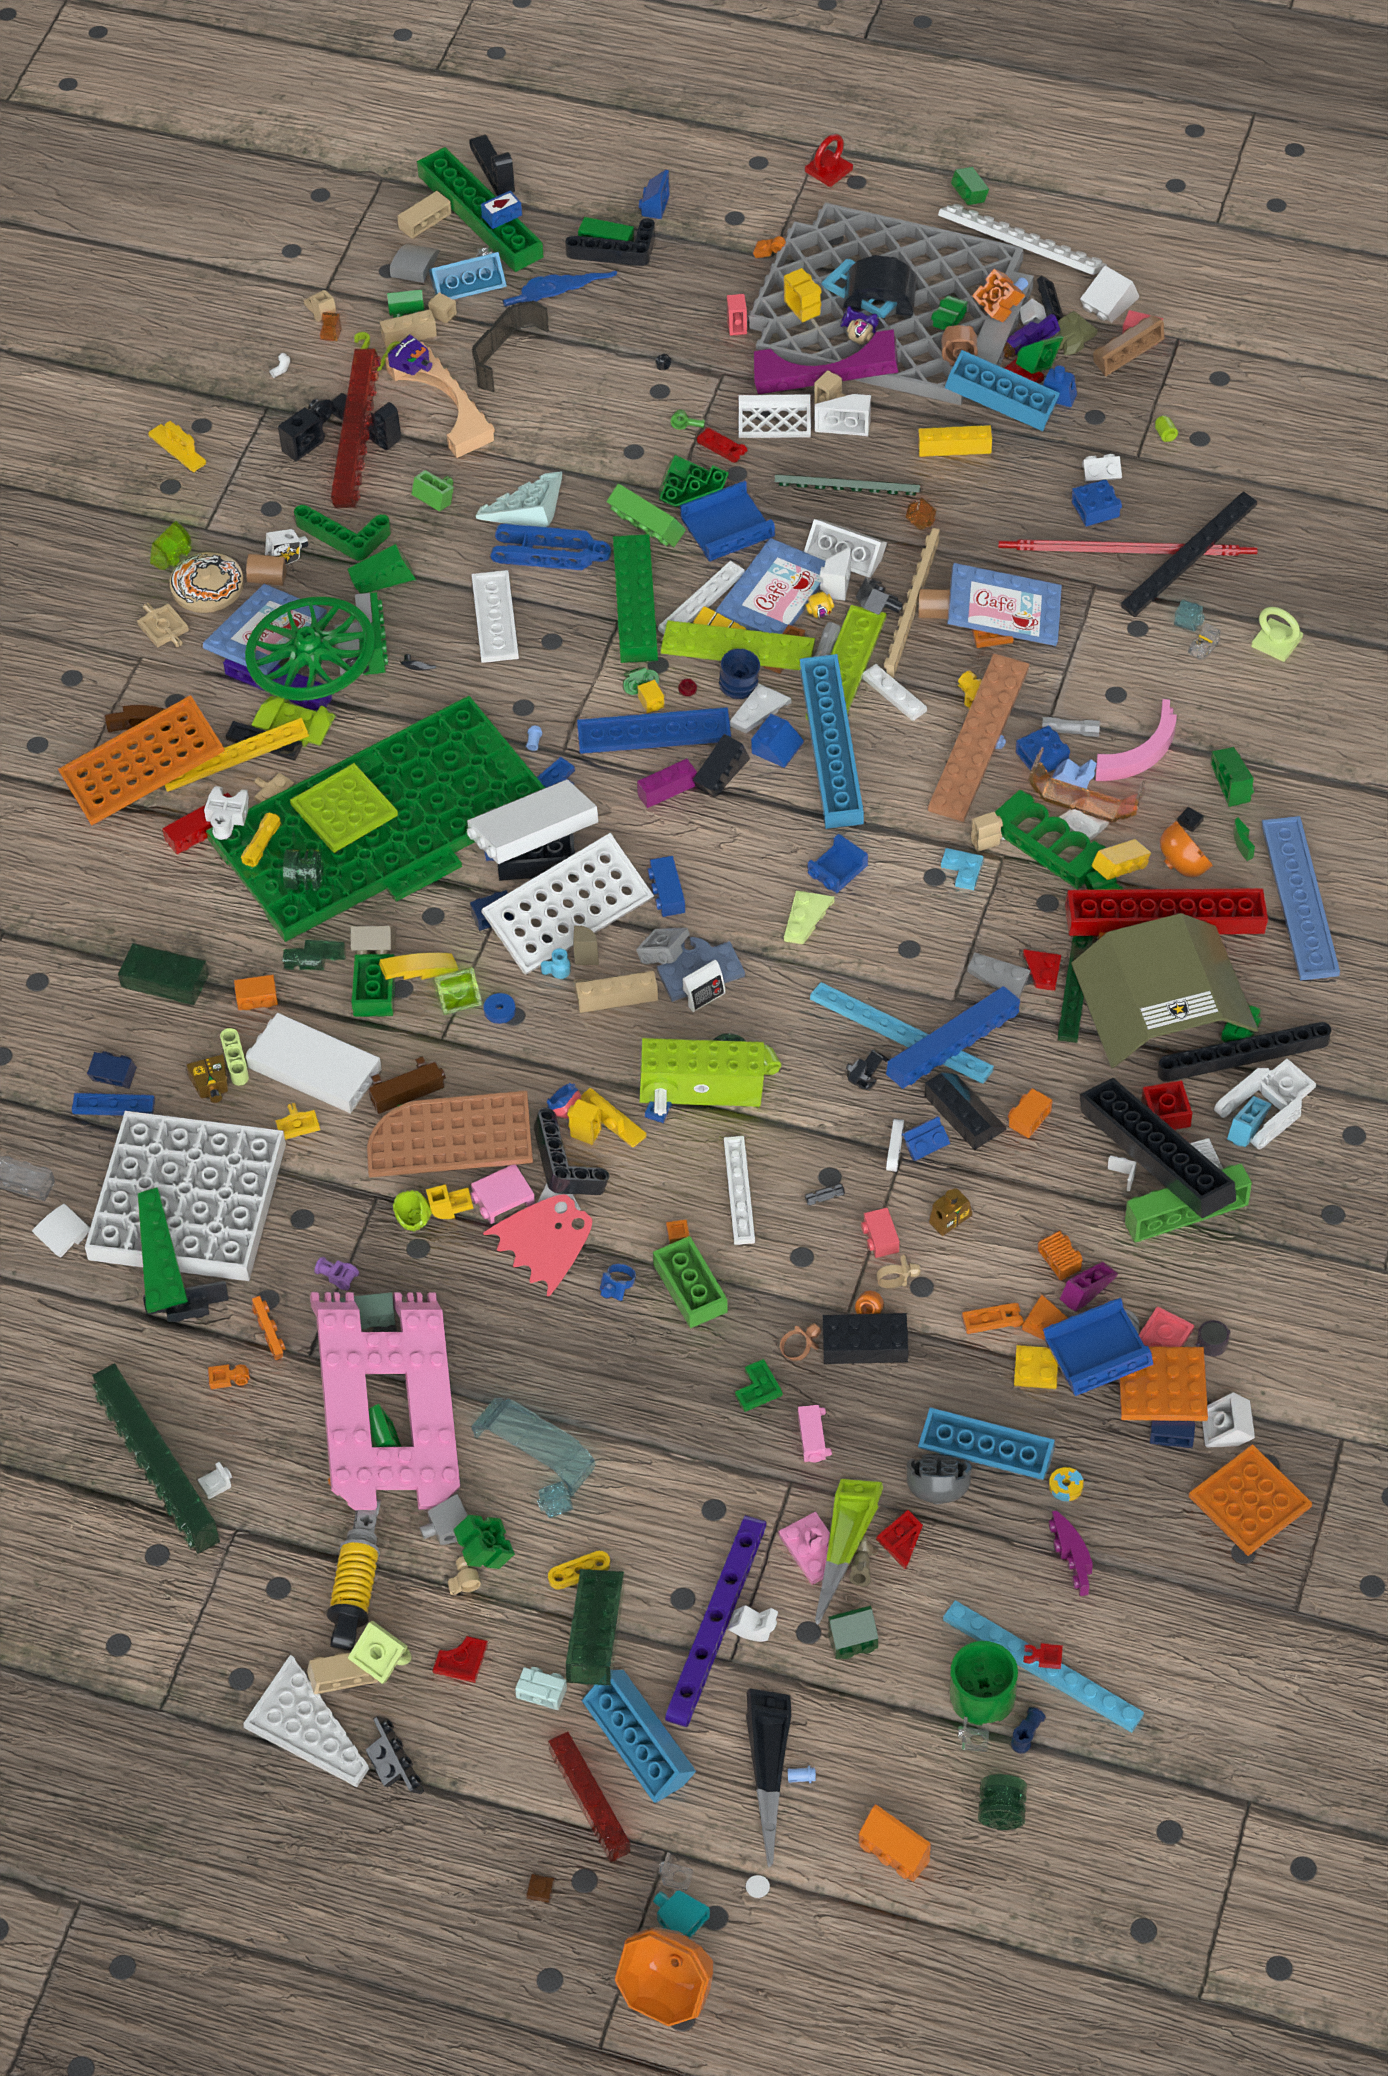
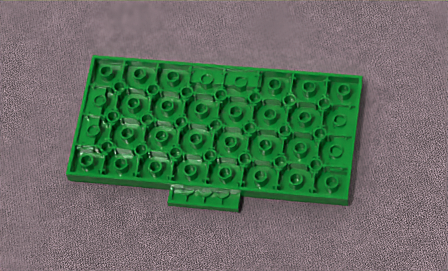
M467 696L249 808L244 826L234 825L232 834L227 839L215 838L212 831L213 827L206 830L209 842L224 862L231 866L265 911L266 918L282 939L287 942L385 889L397 902L461 868L462 862L455 853L475 843L467 834L468 820L543 790L545 787L473 699ZM355 763L395 807L398 816L333 853L294 809L290 800ZM269 812L276 814L280 818L281 824L266 845L258 864L255 867L245 865L242 862L241 855L251 843L265 814Z

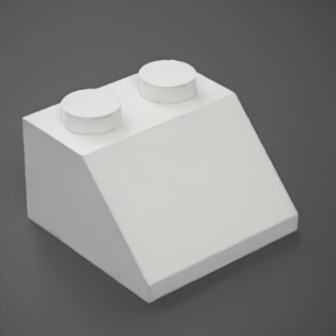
M846 548L826 559L825 567H821L820 578L823 579H821L820 590L830 594L832 599L845 601L851 575V548Z
M1233 1392L1207 1405L1208 1420L1202 1421L1206 1447L1240 1446L1255 1438L1250 1400Z

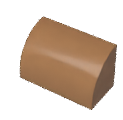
M248 554L246 567L247 582L283 586L287 574L285 557Z
M919 589L918 618L948 619L950 590Z

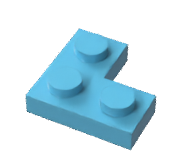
M946 848L941 868L959 871L955 887L974 890L984 856Z

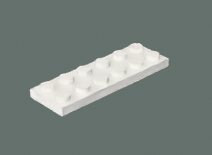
M508 570L472 574L481 662L519 659Z

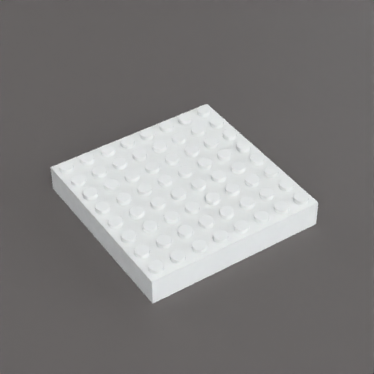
M125 1111L85 1244L88 1260L143 1267L138 1193L158 1187L180 1272L249 1281L286 1146L284 1132L281 1130Z

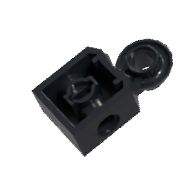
M314 399L309 404L308 409L304 407L289 419L283 421L278 426L282 452L297 462L321 445L325 438L323 423L332 415L334 410L333 401L330 399Z

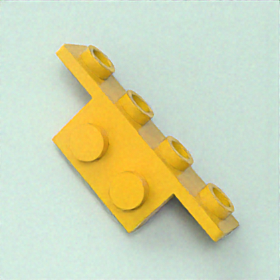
M169 421L165 426L160 424L148 432L150 438L192 472L206 465V460L195 452L193 437L190 434L187 435L179 425Z
M589 1088L581 1095L582 1101L600 1107L601 1122L631 1147H635L647 1137L645 1131L592 1088Z

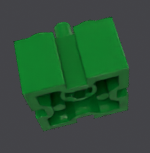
M468 1515L453 1529L458 1544L464 1547L462 1553L467 1566L481 1567L484 1565L487 1568L500 1569L515 1555L510 1541L504 1537L506 1531L500 1518L487 1517L483 1521L482 1516Z

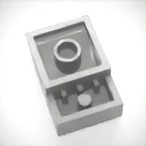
M411 244L403 245L396 253L390 265V276L424 283L426 277L430 276L428 269L433 268L440 252L439 249Z

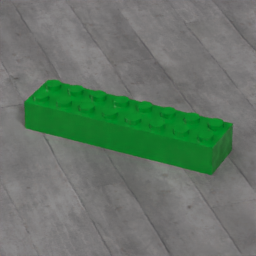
M650 534L613 536L621 663L658 661Z

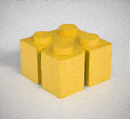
M803 268L784 275V302L803 323L819 316L820 307L822 306L820 301L822 291L820 286L812 280L811 275L806 273Z

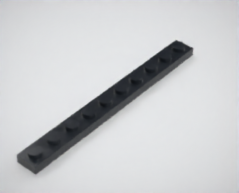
M1243 491L1122 601L1121 608L1133 617H1136L1257 506V500Z

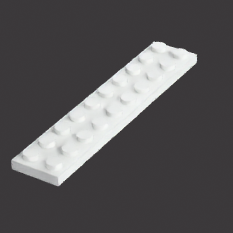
M953 204L939 210L938 215L1091 275L1100 273L1103 267L1107 266L1099 258H1089L1086 256V253L1071 251V248L1065 245L1058 246L1053 240H1043L1037 234L1024 233V229L1015 227V229L1011 228L1006 222L1000 221L998 223L994 221L993 217L978 215L979 212L974 210L967 211L959 204Z

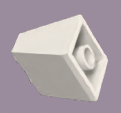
M1104 266L1080 300L1084 310L1089 313L1094 312L1102 321L1107 320L1112 323L1137 301L1140 296L1133 281Z

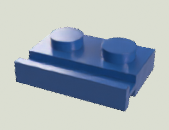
M937 1116L902 1133L913 1161L951 1144L943 1125H941L940 1117Z

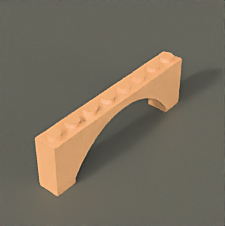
M426 347L429 351V361L432 362V368L429 372L421 369L415 375H410L390 367L388 357L385 358L387 372L395 381L411 380L432 385L442 390L454 401L459 413L451 433L447 434L448 448L456 458L494 441L493 433H495L493 425L486 421L484 414L478 411L473 401L469 400L465 390L460 389L456 379H452L448 369L443 368L439 358H435L430 347Z

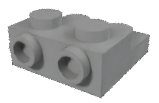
M688 928L654 929L636 949L641 963L648 965L657 962L661 964L675 962L683 952L681 945L690 935Z

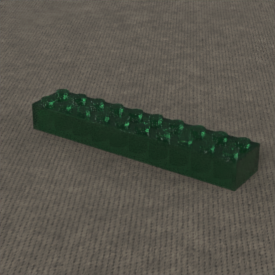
M114 1363L93 1374L94 1384H92V1387L96 1393L95 1398L98 1404L106 1409L105 1414L108 1420L115 1423L116 1426L114 1428L118 1436H123L125 1439L124 1444L128 1452H133L135 1455L134 1460L138 1468H143L145 1471L144 1476L149 1485H154V1492L159 1501L163 1499L169 1517L173 1515L175 1519L174 1524L179 1533H184V1540L189 1549L194 1548L196 1553L199 1554L219 1543L220 1539L213 1517L116 1364Z

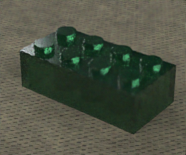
M132 943L118 972L121 988L191 1005L196 1004L209 975L205 960Z

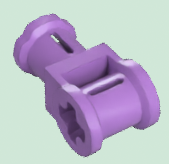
M323 1256L319 1258L314 1269L315 1274H323L329 1277L330 1283L345 1291L349 1290L353 1278L359 1275L358 1269L352 1264L343 1263L338 1260L334 1264L327 1261Z

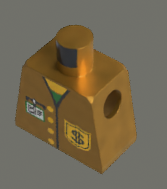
M223 1054L186 1064L189 1078L200 1098L209 1097L212 1103L220 1102L222 1100L221 1094L228 1091L227 1072Z
M957 1188L948 1190L945 1195L933 1203L929 1223L941 1236H944L972 1216L970 1201Z

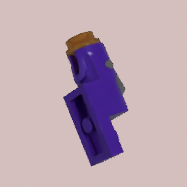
M1050 314L1038 324L1030 321L1021 329L1011 334L1003 349L1004 357L1007 359L1012 358L1018 354L1022 347L1049 339L1060 331L1056 316Z

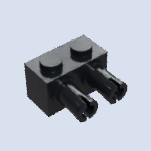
M865 577L856 595L857 600L864 609L880 615L884 607L896 613H899L902 608V603L898 601L899 598L887 593L886 587L882 585L880 580Z

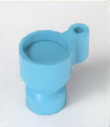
M562 948L555 949L552 952V961H543L541 963L542 974L552 973L557 979L568 977L571 972V966L567 951Z

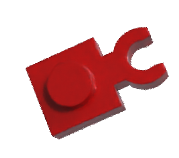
M1041 1643L1040 1649H1036L1035 1646L1030 1644L1025 1645L1024 1652H1030L1032 1655L1024 1656L1023 1662L1031 1664L1039 1661V1667L1061 1669L1063 1645Z

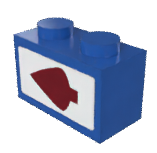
M508 191L481 204L482 218L494 229L522 216L521 202L511 191Z

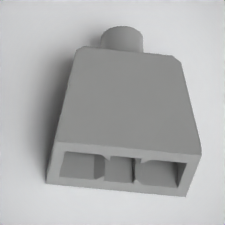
M458 1494L428 1511L429 1524L419 1527L423 1539L436 1535L440 1545L457 1542L453 1529L468 1516Z

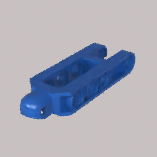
M500 524L497 526L495 538L503 543L522 544V546L492 547L490 557L494 562L501 564L583 570L592 565L593 561L605 562L609 560L611 548L604 541L594 540L584 530ZM500 532H507L509 535H504ZM536 535H543L545 538H540ZM556 536H559V537H562L563 539H556L555 537H556ZM573 538H579L581 541H575ZM533 545H535V546H546V547L581 549V550H583V551H580V552H568V551H566V550H562V551L548 550V548H544V549H533ZM550 557H556L559 560H553Z

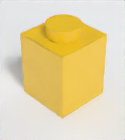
M655 680L638 686V699L647 714L665 707L664 695Z

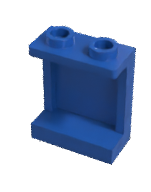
M838 834L834 837V845L815 862L813 860L808 861V874L813 879L823 883L827 889L838 893L868 866V854Z

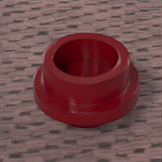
M684 679L680 682L678 691L683 696H692L697 692V685L692 679Z

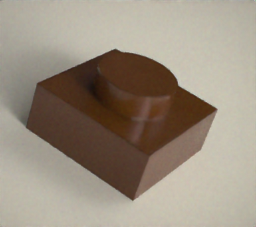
M532 1874L527 1891V1899L549 1903L554 1878Z

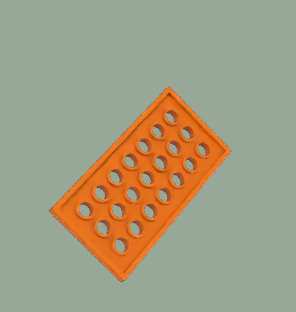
M190 695L62 766L58 771L92 826L219 755L225 749ZM188 717L185 721L179 722L180 718ZM171 726L169 730L162 731L164 727ZM192 729L196 730V731H195L193 734H191V735H188V734H187L188 731H190V730H192ZM149 735H154L153 739L146 740ZM173 739H179L177 743L170 744ZM200 742L204 743L203 746L199 748L195 747L196 744ZM134 744H137V745H138V746H137L135 749H133V750H130V749H129L130 746H132V745H134ZM157 748H162L161 752L154 753ZM181 752H187L184 757H178ZM115 754H121L119 758L112 759ZM142 757H145V758H146V759H145L143 762H141V763H138V762H137L139 758H142ZM165 761H170L168 766H162ZM99 763H104L103 767L96 768ZM123 767H129L127 771L120 772ZM150 770L154 771L153 774L149 776L145 775L146 772ZM83 772H87V773H88V774H87L85 777H83V778H80V777H79L80 774L83 773ZM107 776H112L111 780L104 781ZM131 780H137L134 785H128ZM95 785V788L93 790H87L89 786ZM115 789H120L119 793L112 794ZM103 798L101 803L95 804L97 799Z

